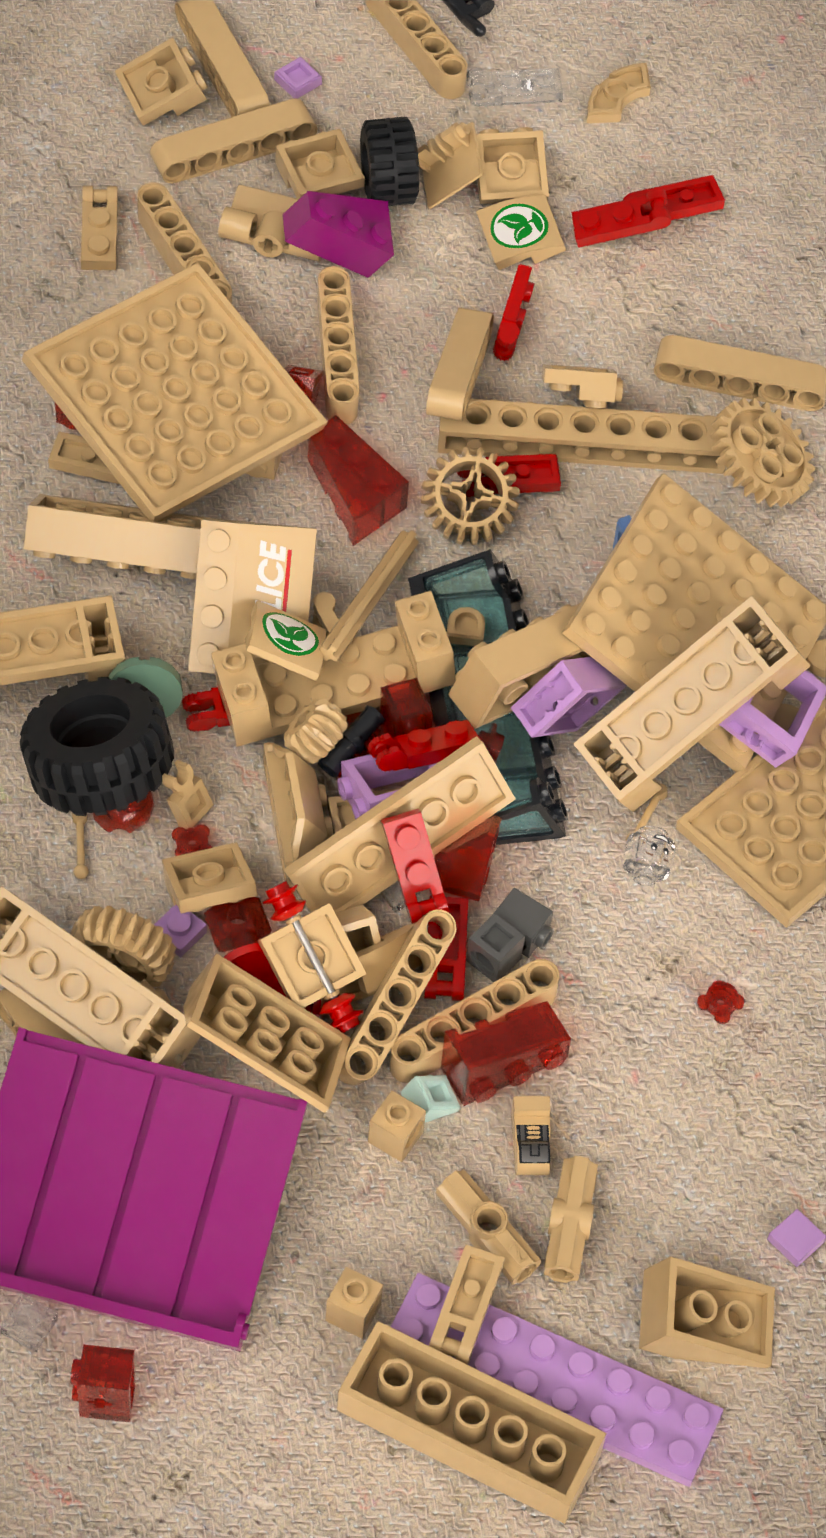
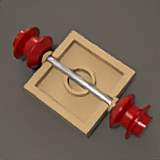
M286 880L265 891L268 899L264 900L262 904L273 905L275 912L271 916V920L280 922L286 919L289 920L285 921L286 926L259 939L258 943L286 997L303 1008L324 997L328 1001L323 1004L319 1013L329 1014L333 1021L330 1025L343 1033L360 1024L358 1016L364 1013V1011L353 1009L351 1002L355 998V994L346 992L339 994V989L367 973L331 904L327 903L303 917L300 914L296 916V914L303 910L307 901L297 900L293 892L298 887V884L290 887Z

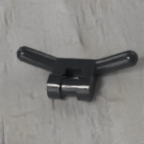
M442 0L458 20L475 36L483 37L486 34V27L478 18L489 14L493 10L495 5L493 0Z

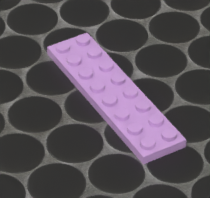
M417 1273L391 1327L429 1346L450 1287ZM490 1304L468 1364L607 1433L603 1449L688 1487L693 1482L724 1410ZM452 1328L449 1329L447 1337L462 1341L464 1332Z

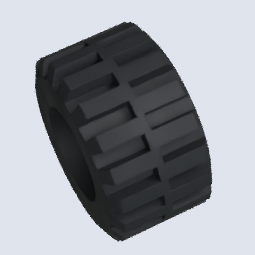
M408 117L365 120L360 134V154L367 199L388 201V206L414 204L419 193L420 177L417 142Z

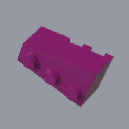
M307 191L282 214L285 242L367 278L394 256L388 201Z

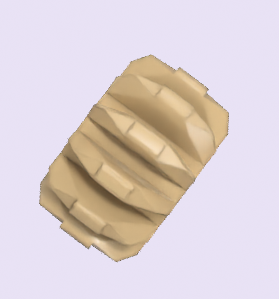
M325 698L315 699L310 705H305L303 710L296 714L295 719L288 724V730L284 733L283 738L285 740L284 745L307 764L317 763L321 758L326 757L335 748L337 742L343 738V732L347 729L348 725L346 722L347 717L341 713V710L334 703L328 702Z

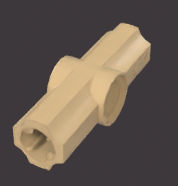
M574 1156L572 1158H564L557 1198L554 1197L548 1228V1234L551 1235L544 1263V1275L557 1282L568 1283L570 1281H578L585 1241L589 1239L594 1204L591 1203L595 1191L598 1164L591 1162L586 1157Z
M464 1169L461 1171L456 1170L447 1176L442 1184L437 1187L436 1195L468 1231L471 1244L475 1248L505 1257L501 1272L512 1285L526 1280L540 1266L541 1259L509 1223L504 1207L499 1203L491 1201ZM489 1222L494 1224L497 1229L486 1231L479 1225Z

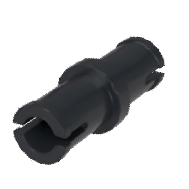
M366 705L361 714L343 732V738L337 742L335 748L326 757L318 761V765L327 774L337 778L341 772V761L352 759L355 754H361L365 750L367 740L386 721L383 715L374 707Z

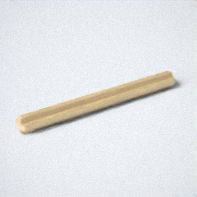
M402 530L321 644L319 650L324 654L323 660L329 661L331 659L338 661L418 546L419 541L415 538L417 534L414 531L410 530L408 533Z

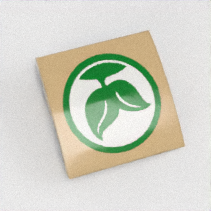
M546 195L514 198L476 211L492 257L499 271L529 257L536 264L566 251Z
M257 600L251 611L252 626L245 638L246 651L316 681L320 674L324 657L319 648L326 639V629Z

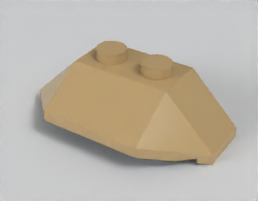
M267 742L263 744V766L283 871L284 868L333 835L331 817H324L322 807L327 806L326 789L324 784H318L315 769L294 752L272 742ZM283 871L284 881L287 880L289 886H293Z

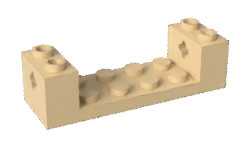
M428 591L396 600L397 626L353 638L338 661L331 659L329 661L323 660L320 674L316 681L273 662L255 666L252 654L246 651V643L212 652L211 656L217 686L237 747L284 734L288 730V724L295 719L296 714H299L305 705H310L315 699L325 698L328 702L334 703L344 716L363 711L366 705L375 708L454 685L456 681L454 653L432 592Z
M112 595L0 612V685L83 672L85 679L96 681L98 677H109V674L117 664L125 661Z
M750 596L573 744L615 798L634 812L662 789V786L655 777L771 681L782 690L811 665L753 596Z
M3 886L0 888V984L85 1045L179 1069L201 1037L200 1034L186 1026L184 1013L86 946Z

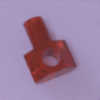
M259 897L245 898L237 903L216 905L204 912L213 941L219 952H226L244 945L258 943L259 939L269 935L272 931ZM240 919L245 922L242 924H234L230 921Z

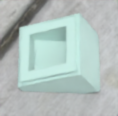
M446 1075L415 1076L401 1091V1096L426 1110L425 1123L456 1113L461 1109Z

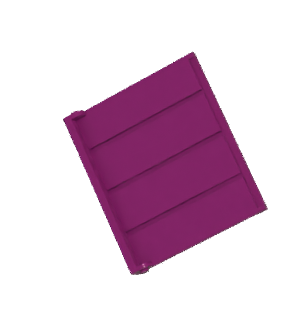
M19 1027L0 1089V1289L240 1352L243 1340L246 1341L249 1334L250 1324L247 1323L308 1102Z

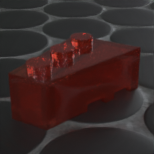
M335 415L327 421L328 423L323 430L308 439V461L325 494L328 493L333 502L335 513L338 519L343 521L349 533L348 538L354 546L407 508L409 481Z
M548 1001L508 1012L505 1015L507 1021L490 1025L487 1019L478 1021L474 1025L476 1030L462 1034H459L456 1028L445 1031L441 1070L447 1076L450 1085L463 1106L474 1101L477 1103L485 1102L493 1097L498 1090L510 1084L511 1086L521 1085L532 1074L544 1068L552 1070L566 1060L569 1054L571 1038Z

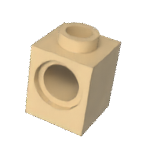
M391 1090L370 1119L368 1142L398 1161L403 1162L424 1132L426 1110Z
M345 1267L327 1299L325 1321L363 1339L381 1306L383 1284Z

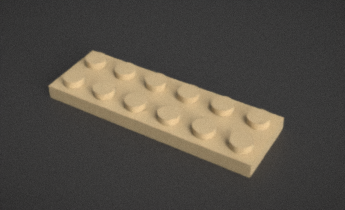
M476 736L284 868L283 871L292 885L298 884L295 890L302 900L307 901L305 905L309 912L327 903L331 904L335 913L363 905L398 881L382 826V819L419 808L434 856L513 802L516 798L484 743Z

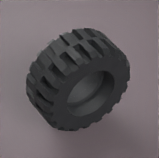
M98 677L96 681L85 679L77 681V685L71 687L66 685L57 689L55 695H47L40 701L38 708L34 707L30 711L27 721L24 722L20 732V748L35 793L47 805L53 806L56 810L66 814L72 811L76 816H86L87 813H95L96 816L106 815L107 811L114 809L121 811L127 809L128 804L134 801L137 803L147 798L150 790L155 792L162 784V775L169 773L174 759L173 743L164 709L160 704L159 698L145 686L137 682L132 684L131 681L125 678L118 677L116 680H111L109 677Z

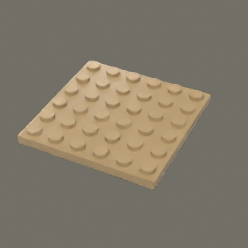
M199 263L25 351L22 357L24 364L149 521L158 522L325 430L328 423Z
M663 473L653 483L562 634L636 692L750 596H753L806 659L826 624V604ZM771 681L754 695L750 704L773 720L788 691L785 689L780 690ZM720 725L698 741V743L735 772L744 770L754 754L752 749Z

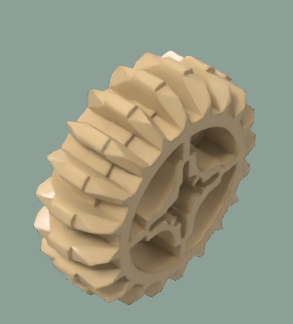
M468 446L463 447L462 457L460 458L457 452L452 449L448 453L450 463L446 459L438 457L436 465L439 470L430 467L427 470V475L431 480H426L422 483L421 488L429 493L421 496V503L432 505L424 511L425 517L437 516L432 523V528L436 530L444 525L446 527L443 533L445 539L451 536L452 531L458 533L457 544H462L465 535H469L471 544L477 545L478 534H481L486 542H490L492 540L491 529L499 535L503 534L505 528L502 522L511 524L514 517L509 511H517L519 503L511 499L519 496L520 493L519 488L510 487L516 481V475H503L507 471L509 464L503 462L496 466L495 462L498 456L496 453H492L488 460L482 458L484 454L482 447L478 448L476 456L470 455ZM470 470L469 477L463 482L452 481L451 485L443 483L456 472ZM481 473L493 481L499 496L493 495L494 491L488 490L482 485ZM474 481L473 491H475V498L467 511L466 491L470 489L471 483ZM441 495L446 496L447 501H451L459 507V519L448 512L442 502ZM489 507L497 508L490 517L481 521L470 522L471 515L476 510H488Z
M94 906L92 909H85L83 914L79 916L78 921L74 923L70 932L72 936L139 983L145 979L152 987H160L161 983L166 980L167 975H170L174 966L173 960L176 955V946L172 943V938L168 934L163 933L164 929L161 926L153 925L151 919H144L138 916V913H129L124 908L116 910L112 906H106L105 908Z

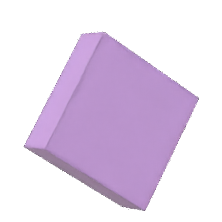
M301 56L274 72V80L294 99H298L322 85V76Z
M796 1209L769 1233L767 1240L795 1267H798L825 1243L826 1235Z

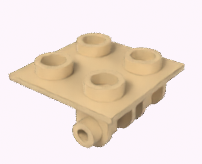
M464 122L460 124L454 123L450 128L442 133H438L435 139H429L427 145L424 144L418 148L419 167L422 168L429 209L437 206L483 176L473 122L467 125Z

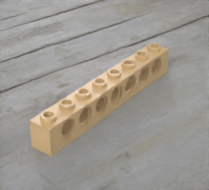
M470 399L463 421L440 417L437 453L448 454L450 450L454 449L457 454L462 455L463 447L468 446L470 455L476 456L478 448L482 447L484 449L483 456L490 457L492 453H496L498 456L556 454L558 462L723 474L725 471V465L718 464L715 461L721 456L720 453L711 450V447L716 443V441L710 438V434L715 430L711 424L717 419L712 415L696 416L679 413L644 412L642 410L629 411L575 407L571 405L537 404L534 402H508L497 399Z

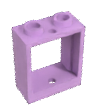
M592 657L561 660L510 708L532 738L574 732L579 730L627 685ZM594 697H597V698H598V704H597V705H595V704L593 703V698H594Z
M806 670L784 688L802 702L788 732L752 706L750 703L753 697L719 725L775 768L797 754L826 695V685Z
M370 754L341 761L342 777L337 780L339 794L342 800H348L352 806L354 817L357 819L398 791L395 790L375 796L371 789L417 778L437 763L413 769L405 768L384 772L378 768L375 761L376 758H373Z

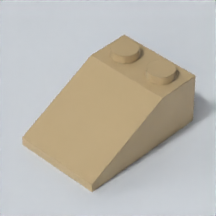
M670 1256L644 1270L639 1349L673 1359L760 1368L771 1367L775 1287Z

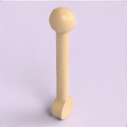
M660 784L662 789L651 799L634 832L627 835L626 843L630 847H636L640 844V835L657 804L668 796L666 785Z
M72 813V820L76 824L77 866L73 872L76 878L85 879L89 874V869L85 865L84 824L88 820V814L86 816H76Z

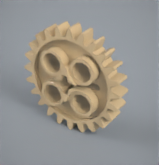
M742 398L738 403L734 400L716 415L717 419L711 424L715 430L710 434V438L716 441V443L711 447V450L720 453L721 456L715 460L716 463L726 466L727 469L723 472L724 476L732 475L735 478L733 481L734 488L740 484L744 487L745 497L754 493L756 503L758 504L765 499L769 507L776 503L783 507L787 503H794L810 489L808 485L814 481L810 474L815 470V467L808 462L814 458V455L806 452L804 449L809 445V442L800 440L798 437L802 430H793L790 427L792 424L791 418L785 421L781 418V409H777L773 413L771 412L769 402H765L760 407L757 398L750 402L746 398Z

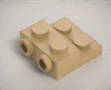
M173 37L115 70L143 126L172 109L179 116L207 100L203 90L207 89L208 86L199 70L193 72L190 68L196 64L186 46L180 49Z
M520 127L514 129L513 132L499 133L498 129H485L476 134L483 176L477 179L480 204L499 203L531 195H546L548 200L549 188L543 130L533 131L531 127Z
M341 129L321 132L317 135L276 145L275 164L286 187H292L297 200L307 191L340 194L364 187L365 177Z
M542 364V380L544 383H549L550 390L572 391V385H576V396L579 400H583L585 407L606 408L607 402L622 401L623 380L617 378V372L614 369Z
M237 842L162 859L165 886L173 905L178 906L181 914L199 912L207 907L224 903H237L245 898L257 896L256 882Z

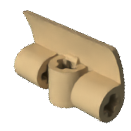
M244 185L237 186L232 206H226L223 210L218 230L219 237L253 245L258 253L266 257L274 258L285 253L320 262L322 259L317 255L285 242L282 214L297 201V198Z

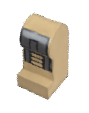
M513 1096L511 1126L516 1175H549L550 1096Z

